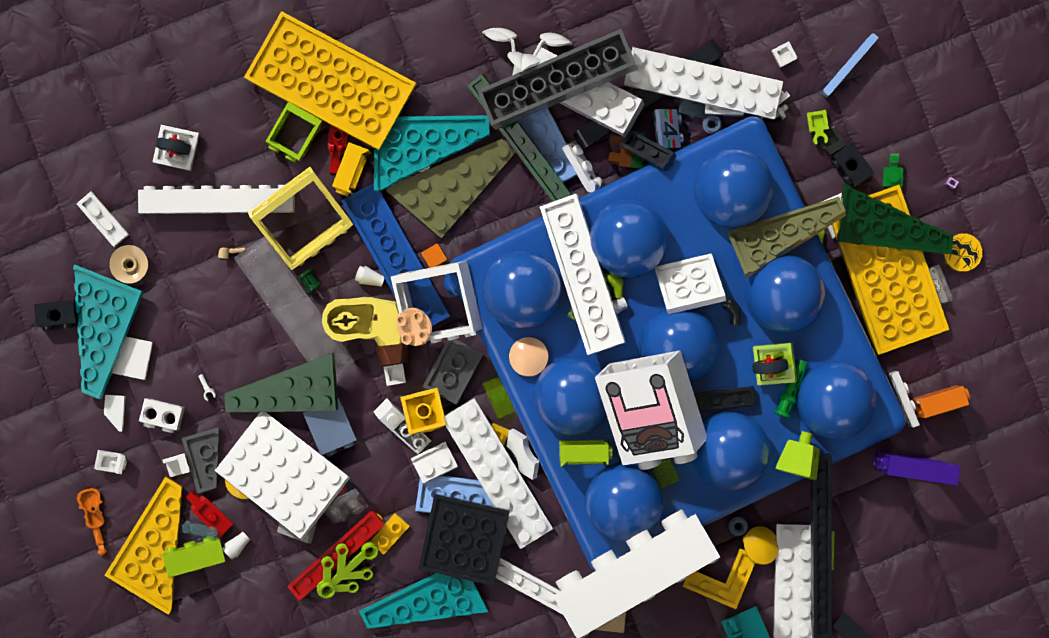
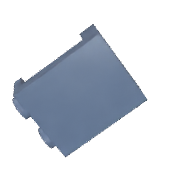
M340 397L337 398L338 410L306 411L303 413L320 454H326L327 457L337 453V448L343 446L344 449L354 446V441L358 440L342 406L343 403Z

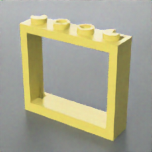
M311 167L307 168L248 212L252 221L291 270L299 265L302 266L310 256H316L322 247L332 244L337 236L345 234L346 230L353 225L350 218ZM314 181L342 219L290 257L261 219Z

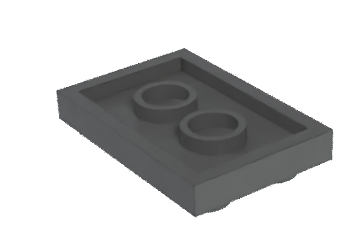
M457 339L447 340L423 387L428 390L438 388L441 397L457 405L483 353Z

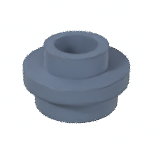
M709 115L703 121V129L708 134L719 132L722 127L721 119L716 115ZM710 121L715 123V128L709 127Z
M742 517L732 518L728 525L729 531L735 536L745 534L748 529L747 521ZM741 523V528L735 529V524Z

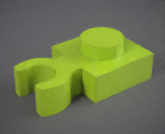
M826 110L807 113L809 133L815 132L813 144L817 145L818 137H822L824 144H827L828 137L824 133V130L829 129Z

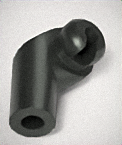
M726 299V301H723L722 307L728 309L732 314L730 325L740 326L741 307L734 299Z

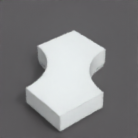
M515 429L509 430L506 447L514 453L518 462V471L532 480L537 478L539 460L534 457L529 448L528 437Z

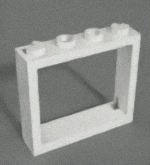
M467 261L401 273L391 277L400 315L404 310L413 308L407 281L457 272L469 326L432 332L429 339L431 343L441 342L442 338L446 337L448 340L458 339L459 335L463 334L465 337L474 336L477 331L482 329Z

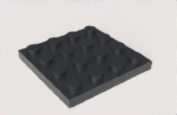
M435 493L419 569L494 586L510 510Z

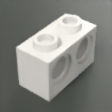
M145 398L139 421L144 422L143 426L155 428V425L163 427V431L173 433L174 430L180 429L185 407ZM151 408L157 412L155 419H151L148 416V411ZM169 413L175 415V422L173 424L168 423L166 419Z

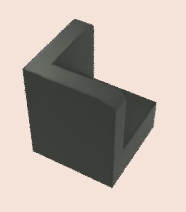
M835 126L824 131L828 137L827 144H824L822 137L817 138L827 157L846 145Z

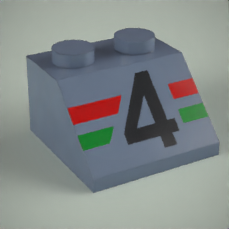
M677 109L655 110L653 112L656 143L669 150L680 149L681 144H684L683 133H679V125H682L681 114H677Z

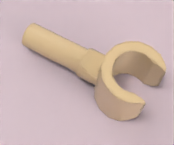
M245 247L235 249L220 248L218 257L228 259L229 253L245 252Z

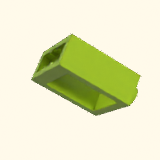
M288 101L266 140L270 144L268 148L277 153L281 150L286 153L285 158L294 163L296 160L301 162L324 122ZM290 113L314 125L298 154L275 142Z

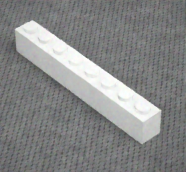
M223 185L221 189H213V186H201V189H194V186H182V189H175V186H163V190H155V186H144V190H138V213H248L284 185H278L276 189H271V185H259V189H251V185H240V189H232L230 185ZM295 195L270 213H295Z

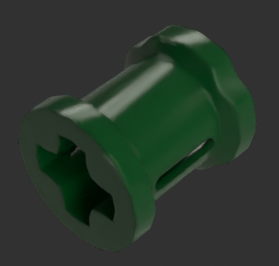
M311 268L297 277L306 287L308 294L322 285L312 274L313 270Z

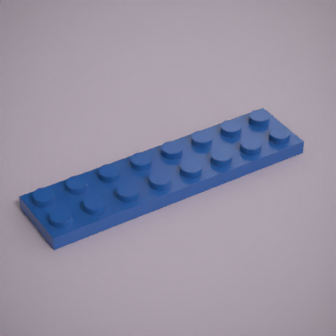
M374 183L343 199L342 203L395 296L391 277L401 273L421 270L423 267L381 192H375ZM429 278L407 281L412 307L422 310L429 317L432 326L450 316Z

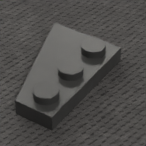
M219 427L182 438L197 493L217 488V472L215 470L218 467Z

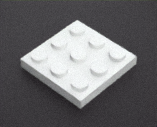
M712 253L655 267V273L668 315L726 301Z

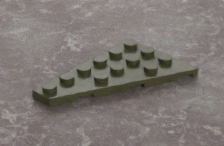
M500 139L399 181L385 190L442 239L513 157L516 151L503 139Z

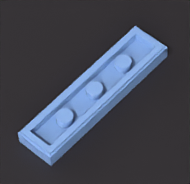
M873 33L864 41L822 90L821 94L825 98L833 92L879 37Z

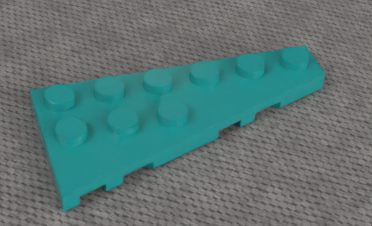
M435 573L361 609L359 612L367 629L416 621L486 613L488 610L473 581Z

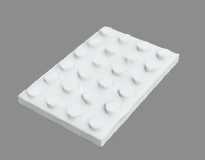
M260 412L215 470L302 540L350 479L349 476L267 412Z

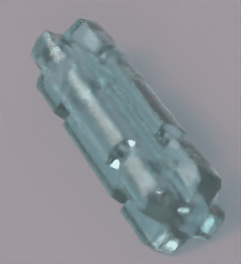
M189 521L182 525L183 532L211 539H215L218 535L217 528L197 523L193 525V522Z

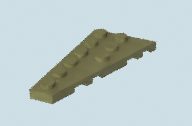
M836 197L727 231L745 279L761 270L771 261L782 257L845 217L846 210L840 197Z

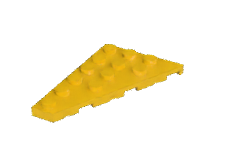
M165 477L104 576L169 615L172 611L175 576L168 578L161 553L165 552L166 548L177 547L183 486Z

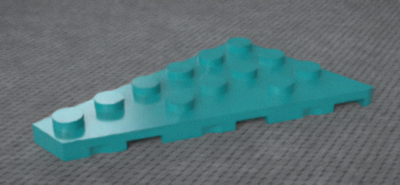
M488 116L398 117L380 151L374 148V191L380 192L489 137L490 121Z
M74 265L76 313H78L79 356L81 357V390L85 394L102 399L144 292Z

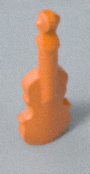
M94 488L85 489L77 495L78 508L84 510L85 525L93 530L98 547L97 553L103 556L107 550L104 548V541L100 526L104 524L102 512L99 510V504L102 503L100 492Z

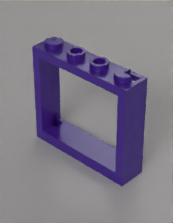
M876 451V455H874L872 460L874 470L886 475L958 486L961 467L959 465L945 461Z

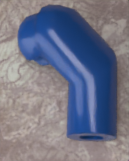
M446 274L444 288L450 296L459 297L460 295L450 274Z

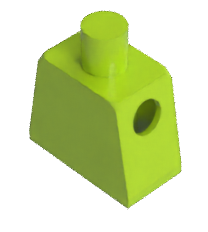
M801 431L799 442L788 440L775 469L816 480L820 449L810 445L813 434Z

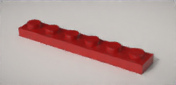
M374 510L370 511L287 587L301 601L323 580L324 568L321 561L324 557L329 556L334 562L331 573L337 569L338 554L336 546L343 543L347 546V560L386 524ZM341 548L339 552H343L345 548ZM327 561L325 565H329L331 562Z

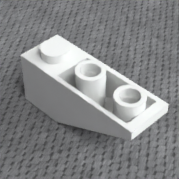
M387 398L374 411L378 419L417 454L431 442L424 433L409 435L405 415Z

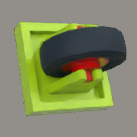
M793 342L753 346L755 362L752 367L754 374H756L757 385L797 382Z

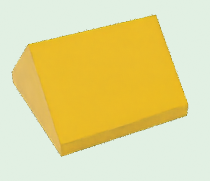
M438 388L400 397L409 435L432 432L447 425Z

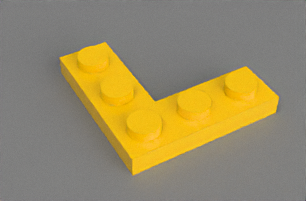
M740 548L726 583L695 571L686 577L683 587L736 609L755 564L750 561L746 551Z

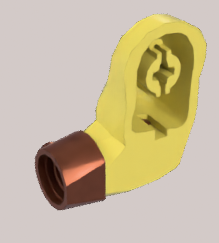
M372 297L335 299L327 304L322 315V325L325 332L333 340L343 342L357 338L374 339L378 345L375 348L380 365L408 362V345L401 341V336L397 329L396 318L399 315L397 302Z

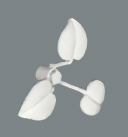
M490 28L482 31V34H485L492 40L500 42L509 41L511 43L512 52L508 53V58L514 64L512 75L538 65L540 59L536 56L543 44L549 46L572 45V42L564 36L555 33H543L540 35L542 40L539 42L533 55L522 54L515 51L514 39L517 35L511 30Z

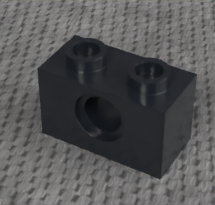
M850 142L831 156L832 165L837 171L840 169L844 175L842 178L848 186L855 187L875 173L853 142ZM848 161L855 163L854 171L847 169L846 164Z
M75 300L34 304L36 327H42L43 331L54 330L56 325H62V328H72L74 323H78ZM56 310L61 314L58 321L53 319V312Z

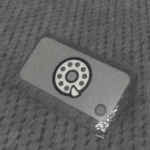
M940 265L929 267L928 269L940 304L952 301L953 296Z

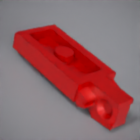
M193 491L187 495L186 498L193 504L190 507L193 510L192 512L219 538L234 524L204 495L199 497Z

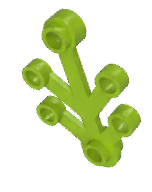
M343 543L336 546L338 554L337 574L331 578V569L334 566V562L331 557H324L321 561L324 568L323 580L317 585L318 595L323 598H330L335 592L355 593L359 589L358 583L355 580H349L347 584L338 583L346 579L370 580L373 577V572L369 567H364L361 571L352 570L364 559L371 560L377 556L378 549L374 543H365L361 548V552L346 566L348 548ZM341 548H345L343 552H339ZM327 561L331 562L329 565H325Z

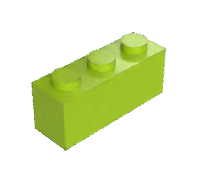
M214 536L205 537L203 542L199 543L195 541L184 543V547L181 548L176 546L165 549V552L161 553L168 578L225 562L220 539L218 537L214 538Z

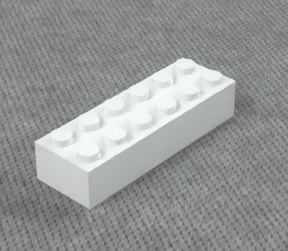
M541 47L536 57L542 63L557 55ZM609 82L560 102V104L623 137L627 136L644 106L642 99Z

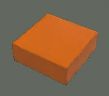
M438 243L421 252L430 268L436 267L447 260Z

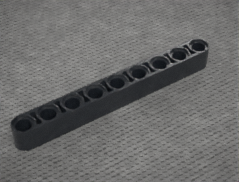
M712 39L683 59L711 65L724 54L714 39ZM641 89L632 93V95L643 100L644 106L641 111L665 96ZM592 120L572 135L582 149L585 150L612 132V130Z

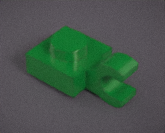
M889 154V167H883L882 186H903V168H898L899 154Z

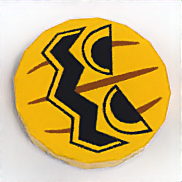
M969 234L953 236L952 254H944L945 261L956 271L974 269L982 258L980 242Z

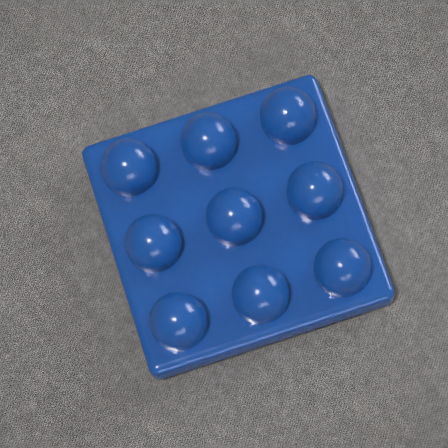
M748 117L675 152L677 157L666 172L650 164L579 198L590 231L591 248L601 265L603 274L608 272L621 277L624 281L623 298L628 308L617 314L626 343L587 355L543 216L454 258L450 263L467 261L482 324V329L477 332L586 560L594 572L596 570L591 561L610 550L614 552L617 559L631 551L626 541L645 530H648L652 539L666 531L661 521L679 510H683L687 518L696 514L701 525L704 527L805 478L775 469L787 441L799 442L801 431L813 434L810 445L819 448L820 454L830 453L832 455V464L899 433L905 427V414L818 234L782 257L771 261L761 270L745 279L727 231L805 207L765 123L758 117ZM712 253L726 299H734L742 309L740 326L730 325L732 314L728 309L722 307L723 302L668 315L655 273V267ZM457 272L449 273L463 301ZM606 282L612 300L621 299V298H613V288H614V287H613L612 285H610L608 282ZM525 337L540 340L548 351L546 367L542 372L534 376L520 375L512 368L509 361L511 347L516 341ZM793 342L795 366L797 359L809 363L796 395L797 403L793 405L790 419L774 413V410H777L781 401L780 395L785 393L788 383L757 385L756 374H754L752 367L755 362L753 346ZM680 350L693 393L754 386L755 406L700 412L706 432V441L697 450L698 457L684 464H676L673 457L661 459L662 463L651 469L641 470L638 463L622 464L595 377L610 363ZM559 440H607L608 445L612 447V459H609V465L606 462H603V464L568 465L566 462L561 467L559 462Z

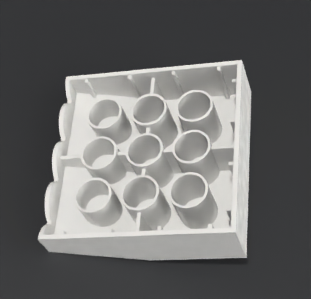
M679 510L661 521L666 531L652 539L648 530H645L626 541L631 551L617 559L614 552L610 550L591 561L596 570L592 574L582 578L579 571L575 570L556 581L560 592L553 595L576 638L586 637L594 629L608 621L619 618L627 610L641 602L652 599L660 591L674 583L685 580L688 575L707 564L715 563L720 558L696 514L687 518L684 511Z

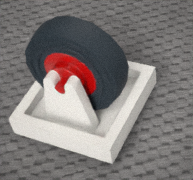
M161 125L153 162L191 171L199 133Z

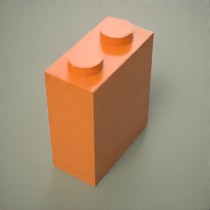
M955 385L912 398L917 409V417L927 418L969 405L970 395L968 390L964 389V386Z

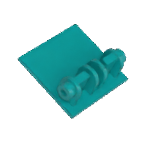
M756 606L721 621L728 638H770Z

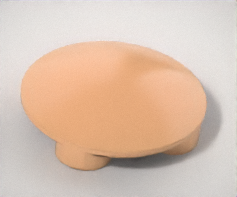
M408 308L397 316V329L404 344L420 346L430 339L432 324L429 317L422 310Z
M525 337L513 344L509 353V361L512 368L520 375L534 376L542 372L546 367L548 351L540 340Z

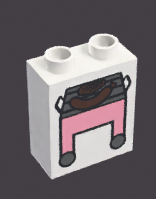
M680 350L610 363L595 377L623 465L638 463L641 470H646L662 463L661 459L673 457L676 464H684L698 457L697 450L706 441V432Z

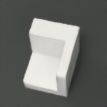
M186 453L162 460L163 463H166L170 477L191 472Z

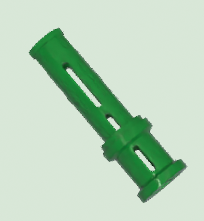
M797 359V382L788 383L785 393L780 395L781 401L777 410H774L776 415L786 419L791 418L790 413L793 405L797 403L796 395L809 363Z

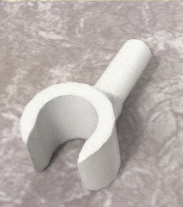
M203 374L199 375L198 377L205 390L204 399L209 401L206 395L207 392H211L215 398V390L209 387Z

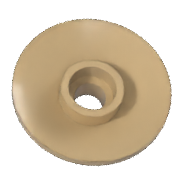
M125 245L119 247L112 254L110 270L118 281L135 283L141 280L147 273L148 259L140 248L133 245ZM129 261H132L134 264L132 268L127 267Z

